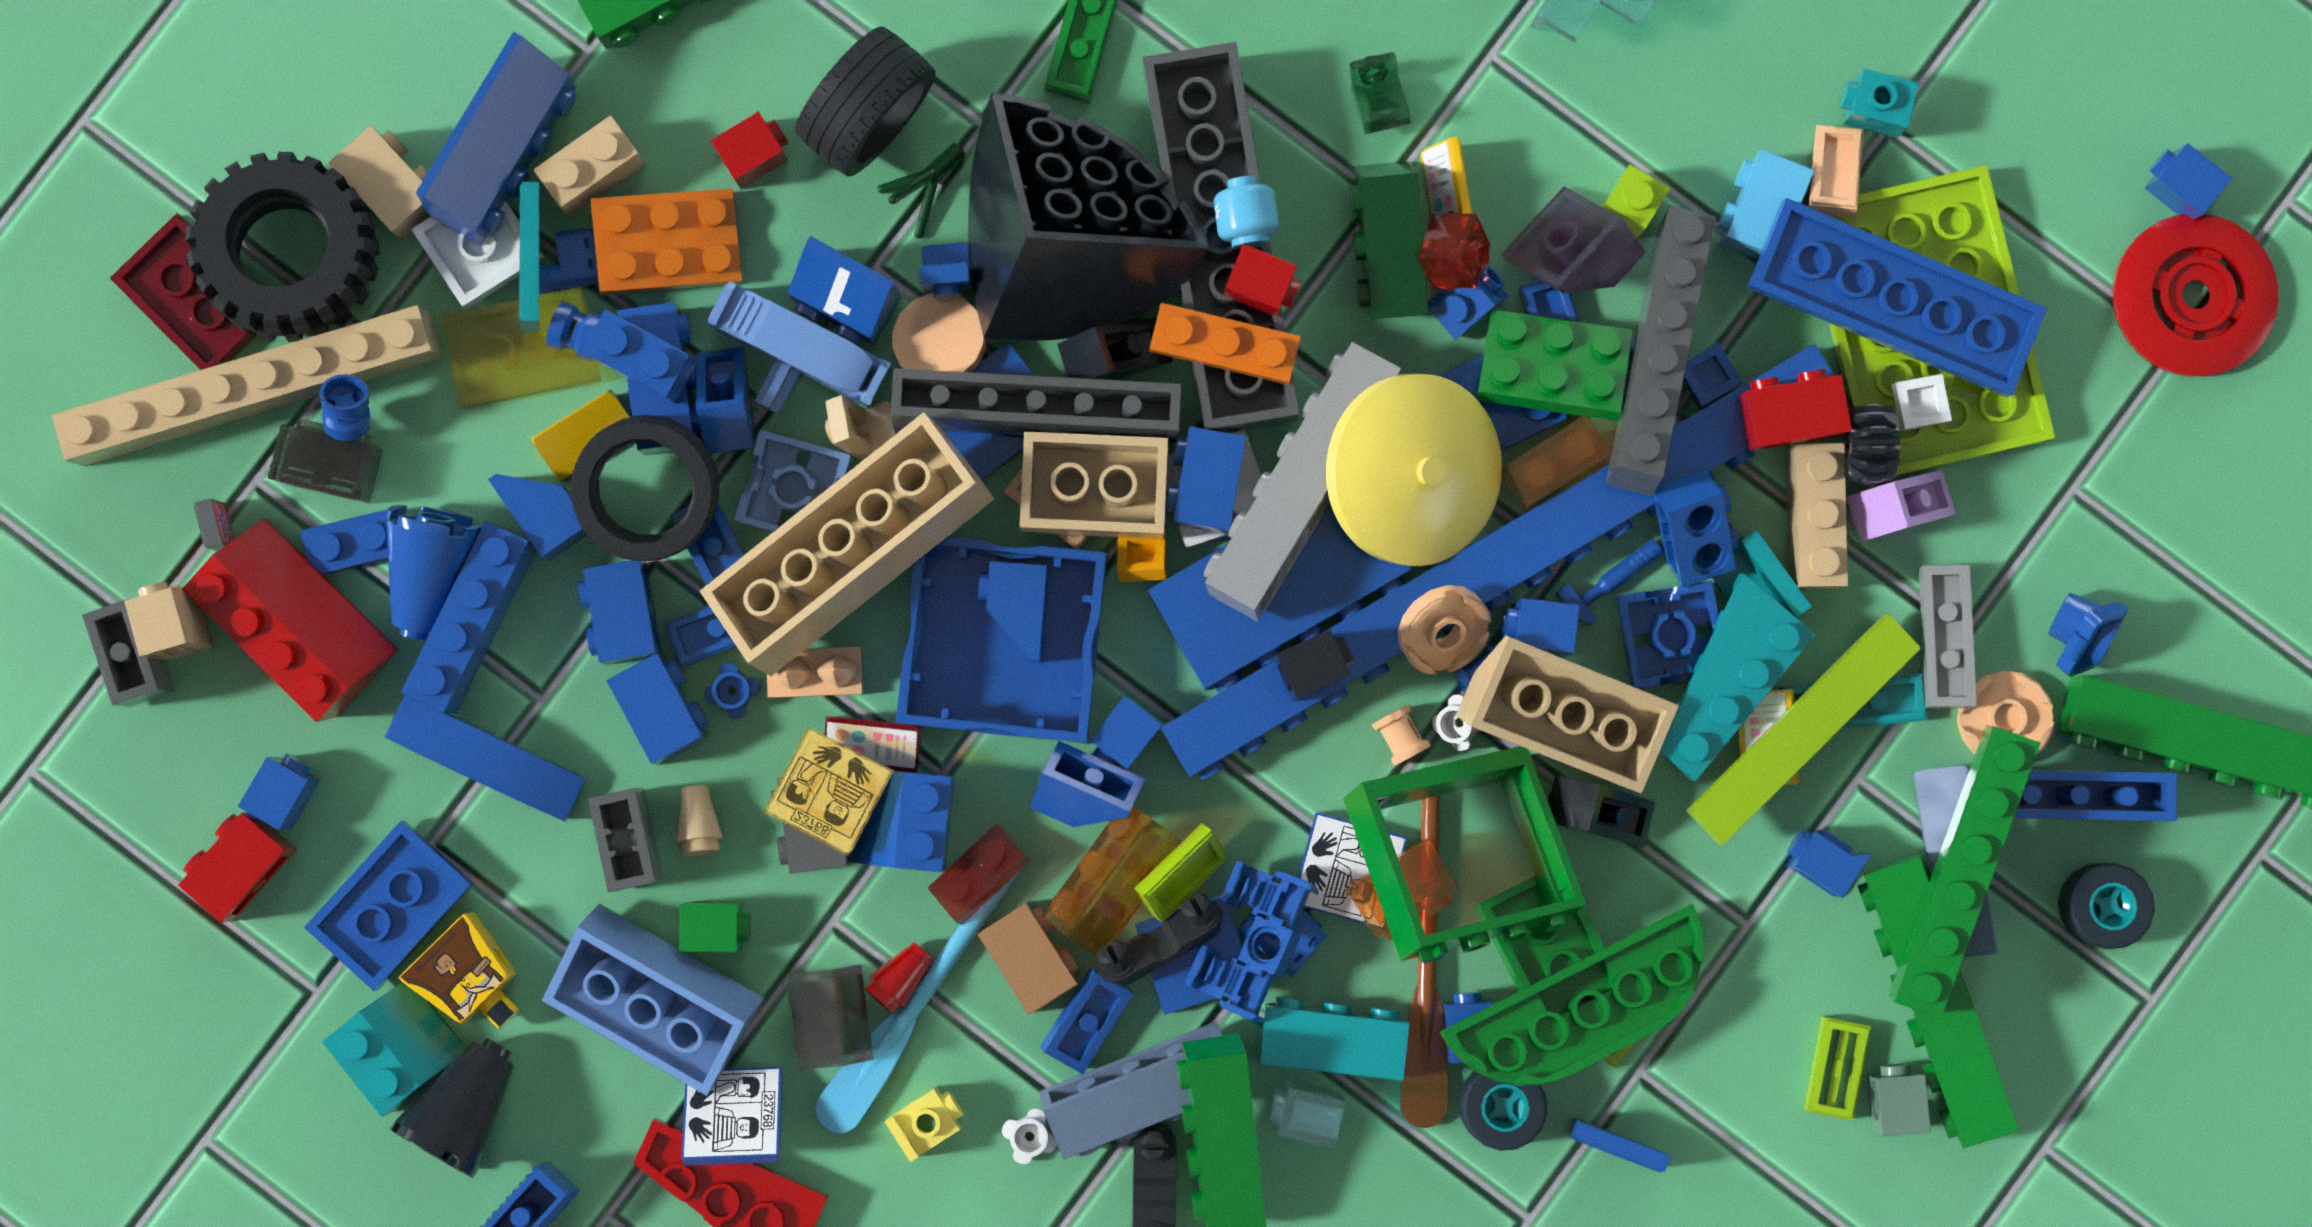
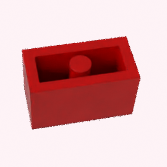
M1819 369L1797 374L1798 382L1780 385L1779 377L1750 382L1751 390H1746L1738 396L1748 452L1842 437L1851 432L1842 374L1827 377L1826 369Z
M241 812L239 816L234 813L218 827L215 835L219 839L207 852L201 850L189 860L183 869L187 875L178 884L181 889L220 923L235 921L297 850L269 824L248 812Z

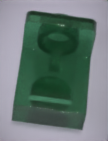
M1395 53L1371 55L1352 61L1349 64L1351 91L1364 133L1370 134L1411 124L1409 107L1398 77V63Z

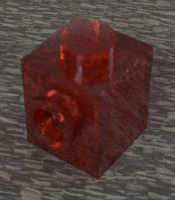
M1476 213L1432 214L1417 259L1432 288L1446 290L1476 288L1482 269H1485L1488 265L1491 243Z

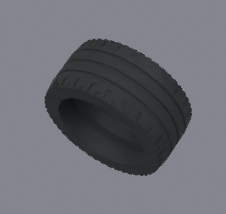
M883 26L876 27L850 47L822 79L803 107L796 122L795 132L810 149L821 156L829 165H832L834 169L847 177L856 175L890 145L913 117L932 87L936 71L924 57L910 47L902 38H899L898 35Z
M654 415L624 418L598 432L582 449L574 466L571 481V497L574 512L588 537L610 554L633 561L666 559L692 545L703 534L713 519L720 493L716 463L704 442L681 423ZM633 442H655L672 449L685 462L692 478V500L686 515L673 528L658 534H637L620 527L607 514L600 499L599 478L606 461L618 448Z

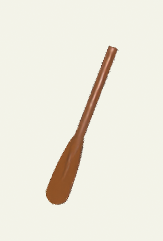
M1441 796L1421 801L1420 883L1428 885V895L1425 897L1419 896V918L1425 935L1437 933ZM1418 957L1417 985L1411 1000L1407 1019L1410 1024L1404 1079L1400 1085V1110L1405 1120L1410 1124L1420 1128H1429L1440 1123L1447 1113L1448 1064L1446 1042L1440 1034V1031L1445 1029L1441 999L1436 985L1437 960L1422 964Z

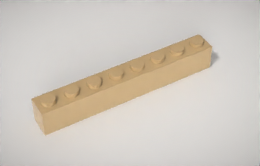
M419 305L56 413L52 415L64 460L86 466L319 396L322 384L327 379L336 375H353L365 382L442 359L443 355L431 314Z

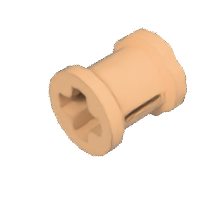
M1409 704L1371 724L1374 730H1380L1393 753L1391 761L1394 766L1431 746L1428 739L1422 740L1409 714L1412 710Z

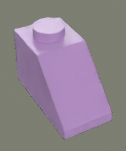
M1943 470L1894 481L1847 496L1850 507V521L1855 530H1857L1860 542L1956 515Z

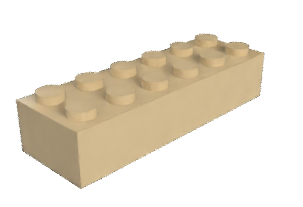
M923 412L702 588L700 593L748 664L769 676H773L995 498L946 431Z

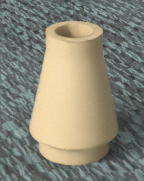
M694 785L681 788V806L676 845L681 846L682 856L701 857L719 853V842L724 839L711 801L709 786Z

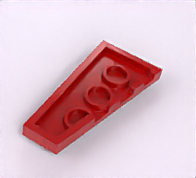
M658 1118L652 1120L633 1164L681 1202L687 1203L702 1215L703 1219L711 1226H816L829 1195L758 1163L684 1166L682 1162L683 1129Z

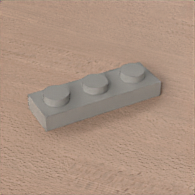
M1970 565L1921 566L1919 568L1925 709L1974 708L1977 706Z

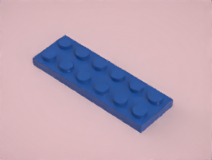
M1788 198L1781 201L1747 286L1750 290L2004 397H2010L2014 394L2047 310L2044 306Z

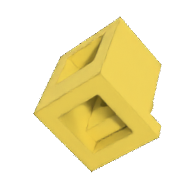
M936 1086L889 1116L885 1123L909 1161L912 1162L959 1131L962 1125L958 1118L964 1114L949 1091L941 1094ZM923 1114L933 1116L936 1123L935 1128L931 1131L920 1129L918 1126L919 1116Z

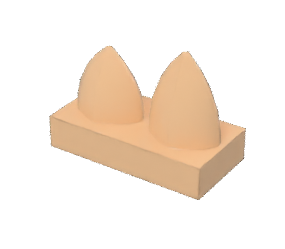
M863 647L805 649L773 676L767 675L768 698L863 695Z

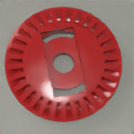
M2186 214L2176 215L2161 220L2143 231L2127 247L2121 257L2112 287L2115 317L2121 332L2131 347L2143 359L2155 367L2186 377L2216 375L2231 370L2249 359L2262 346L2271 332L2279 303L2276 273L2264 248L2242 227L2224 218L2209 214H2203L2196 219H2192ZM2221 259H2224L2228 263L2230 270L2241 290L2242 299L2236 298L2237 291L2234 279L2230 272L2226 269V267L2220 263ZM2190 281H2199L2209 290V301L2201 309L2189 307L2183 299V289ZM2152 290L2158 292L2159 307L2164 317L2173 324L2172 330L2163 323L2157 314Z

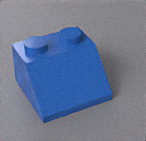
M891 771L852 845L851 862L901 869L945 872L955 777Z

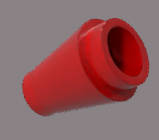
M912 942L907 948L870 974L869 978L871 981L864 989L892 1014L899 1006L905 1007L934 960L920 946Z

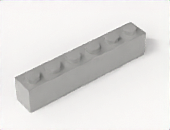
M1351 342L1345 354L1338 352L1334 356L1326 372V378L1329 380L1320 394L1314 392L1307 400L1301 417L1305 419L1296 434L1290 431L1282 441L1277 453V457L1280 460L1272 473L1264 472L1258 480L1253 491V497L1256 499L1247 513L1241 511L1233 521L1228 536L1232 538L1223 553L1217 551L1208 562L1204 571V577L1207 578L1205 585L1210 596L1257 622L1260 621L1331 504L1326 484V460L1331 437L1339 419L1360 393L1378 381L1401 375L1402 368Z

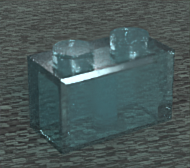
M1285 1080L1283 1090L1274 1089L1268 1117H1270V1122L1275 1123L1274 1127L1278 1136L1335 1149L1346 1100L1340 1092Z

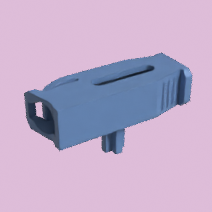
M728 281L707 322L715 331L775 361L754 402L777 414H780L799 375L869 408L892 363L859 348L851 341L731 281Z

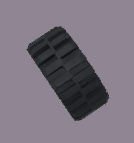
M279 151L276 160H269L265 153L250 156L252 165L241 168L236 161L224 168L229 176L221 183L215 178L208 182L204 189L209 196L205 202L195 200L190 212L195 219V224L186 227L185 241L191 247V251L186 254L189 267L196 275L197 279L195 281L204 295L223 317L226 316L234 326L246 333L250 330L254 331L260 338L275 341L277 336H284L288 342L303 340L304 333L313 332L316 336L329 332L327 325L337 319L343 325L353 316L349 309L355 302L363 305L370 293L366 286L368 281L376 280L378 266L375 262V256L380 254L379 240L374 233V223L356 190L351 188L347 184L345 177L334 168L327 170L320 160L310 156H306L303 161H300L296 158L294 152ZM283 209H298L315 215L326 229L328 247L321 264L311 275L298 283L282 287L261 285L247 275L240 261V250L245 235L256 221L269 213Z

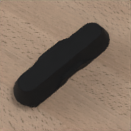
M1197 893L1194 895L1193 900L1186 899L1181 906V911L1167 918L1160 927L1149 933H1140L1126 942L1113 940L1110 942L1111 945L1109 947L1102 946L1097 954V959L1100 962L1098 967L1100 976L1105 981L1120 986H1127L1172 962L1219 933L1223 917L1222 907L1216 901L1210 900L1207 894Z
M1156 1123L1148 1126L1139 1135L1135 1136L1133 1150L1132 1227L1176 1226L1177 1144L1175 1135L1164 1124Z

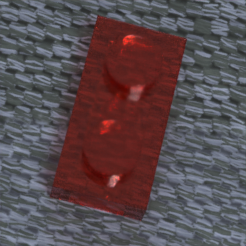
M996 823L928 887V890L956 923L963 925L1031 860L1005 829Z

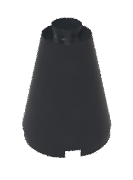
M486 1038L482 1045L473 1041L394 1121L389 1130L408 1142H413L423 1151L473 1178L479 1169L514 1065L507 1061L511 1052Z

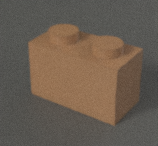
M1026 902L977 935L1023 1008L1030 1015L1077 985L1078 980L1074 974L1081 969L1068 948L1064 946L1058 950L1050 938L1049 933L1055 930L1043 908L1039 905L1032 909L1030 904Z

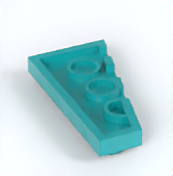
M1744 573L1738 575L1732 587L1733 592L1724 610H1721L1713 627L1715 630L1704 653L1700 654L1693 669L1694 674L1684 695H1681L1677 703L1679 705L1659 752L1663 758L1691 781H1696L1816 635Z

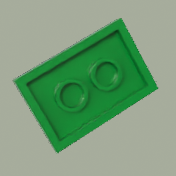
M1491 309L1477 400L1619 421L1632 330Z

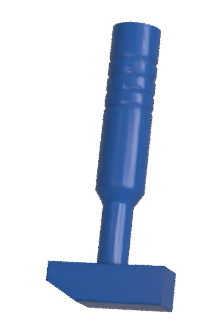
M1651 539L1601 576L1598 584L1581 597L1577 595L1569 583L1560 589L1556 595L1562 603L1580 605L1578 621L1591 626L1597 619L1587 606L1604 593H1612L1636 575V573L1640 572L1641 569H1644L1660 557L1663 551Z

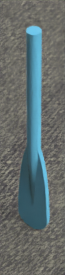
M1014 853L1010 854L927 970L905 1007H900L888 1016L863 1041L819 1096L816 1103V1116L819 1123L826 1130L839 1134L847 1133L859 1125L902 1056L915 1027L917 1017L1027 865L1020 857Z

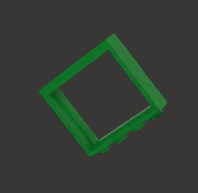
M1522 746L1361 782L1343 798L1401 961L1419 957L1422 964L1433 962L1449 954L1448 949L1461 946L1463 953L1472 952L1489 945L1491 938L1502 936L1504 942L1515 941L1531 934V928L1542 925L1546 932L1554 931L1571 924L1569 917L1586 906L1585 899L1527 748ZM1501 781L1546 905L1425 935L1380 809Z

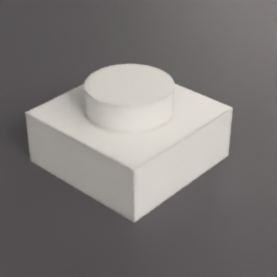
M1943 374L1896 382L1891 385L1901 431L1952 421Z

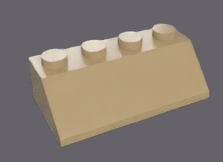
M1506 635L1475 670L1456 716L1471 727L1642 794L1679 705Z

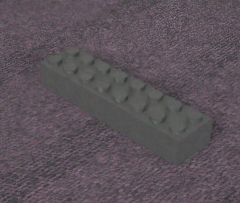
M1231 42L1143 57V74L1159 170L1169 179L1168 185L1164 188L1171 192L1179 203L1186 201L1202 229L1208 246L1207 253L1196 271L1179 288L1182 307L1285 332L1282 309H1280L1276 317L1224 296L1225 287L1241 249H1233L1231 242H1226L1219 237L1213 201L1220 191L1228 188L1227 181L1232 178L1255 176L1256 183L1260 184L1237 43ZM1270 243L1255 248L1272 255ZM1192 362L1203 429L1227 433L1297 421L1299 410L1293 375H1291L1289 385Z

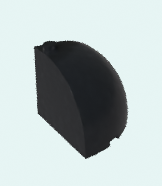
M991 93L979 130L971 174L968 211L970 273L983 338L1028 341L1068 339L1095 326L1128 322L1150 311L1174 294L1181 287V284H1184L1196 271L1207 253L1208 246L1202 229L1186 201L1179 203L1175 196L1164 188L1168 185L1169 179L1149 159L1130 144L1086 118L1078 116L1075 122L1049 112L1051 108L1049 104L1018 96Z

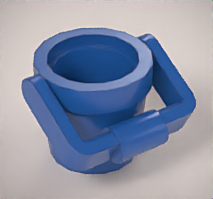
M2069 592L2047 633L2066 645L2056 665L2069 677L2095 668L2112 643L2123 618L2128 613V607L2117 601L2103 605Z

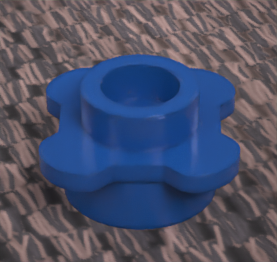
M725 663L719 668V676L714 680L712 686H708L705 689L704 696L709 704H718L726 709L730 718L740 719L745 716L747 712L746 705L750 699L760 693L761 684L757 678H747L741 674L735 664ZM732 686L737 689V693L733 696L728 693L729 688Z

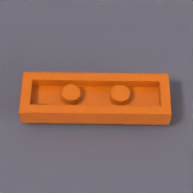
M1161 303L1149 352L1289 385L1301 336Z

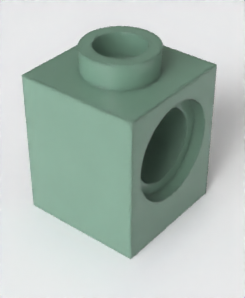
M1896 1063L1881 1065L1880 1074L1867 1075L1872 1132L1883 1137L1931 1132L1925 1074L1910 1071V1064Z

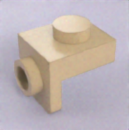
M843 395L825 401L828 414L825 429L828 438L833 445L859 460L867 458L899 432L897 428H893L891 403L888 401L866 409Z

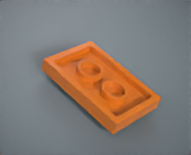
M733 188L590 198L599 295L725 286L728 281L737 285L742 283Z

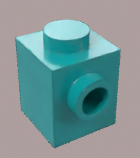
M1863 69L1854 81L1848 80L1843 89L1840 100V108L1846 109L1843 124L1898 138L1909 126L1919 83Z

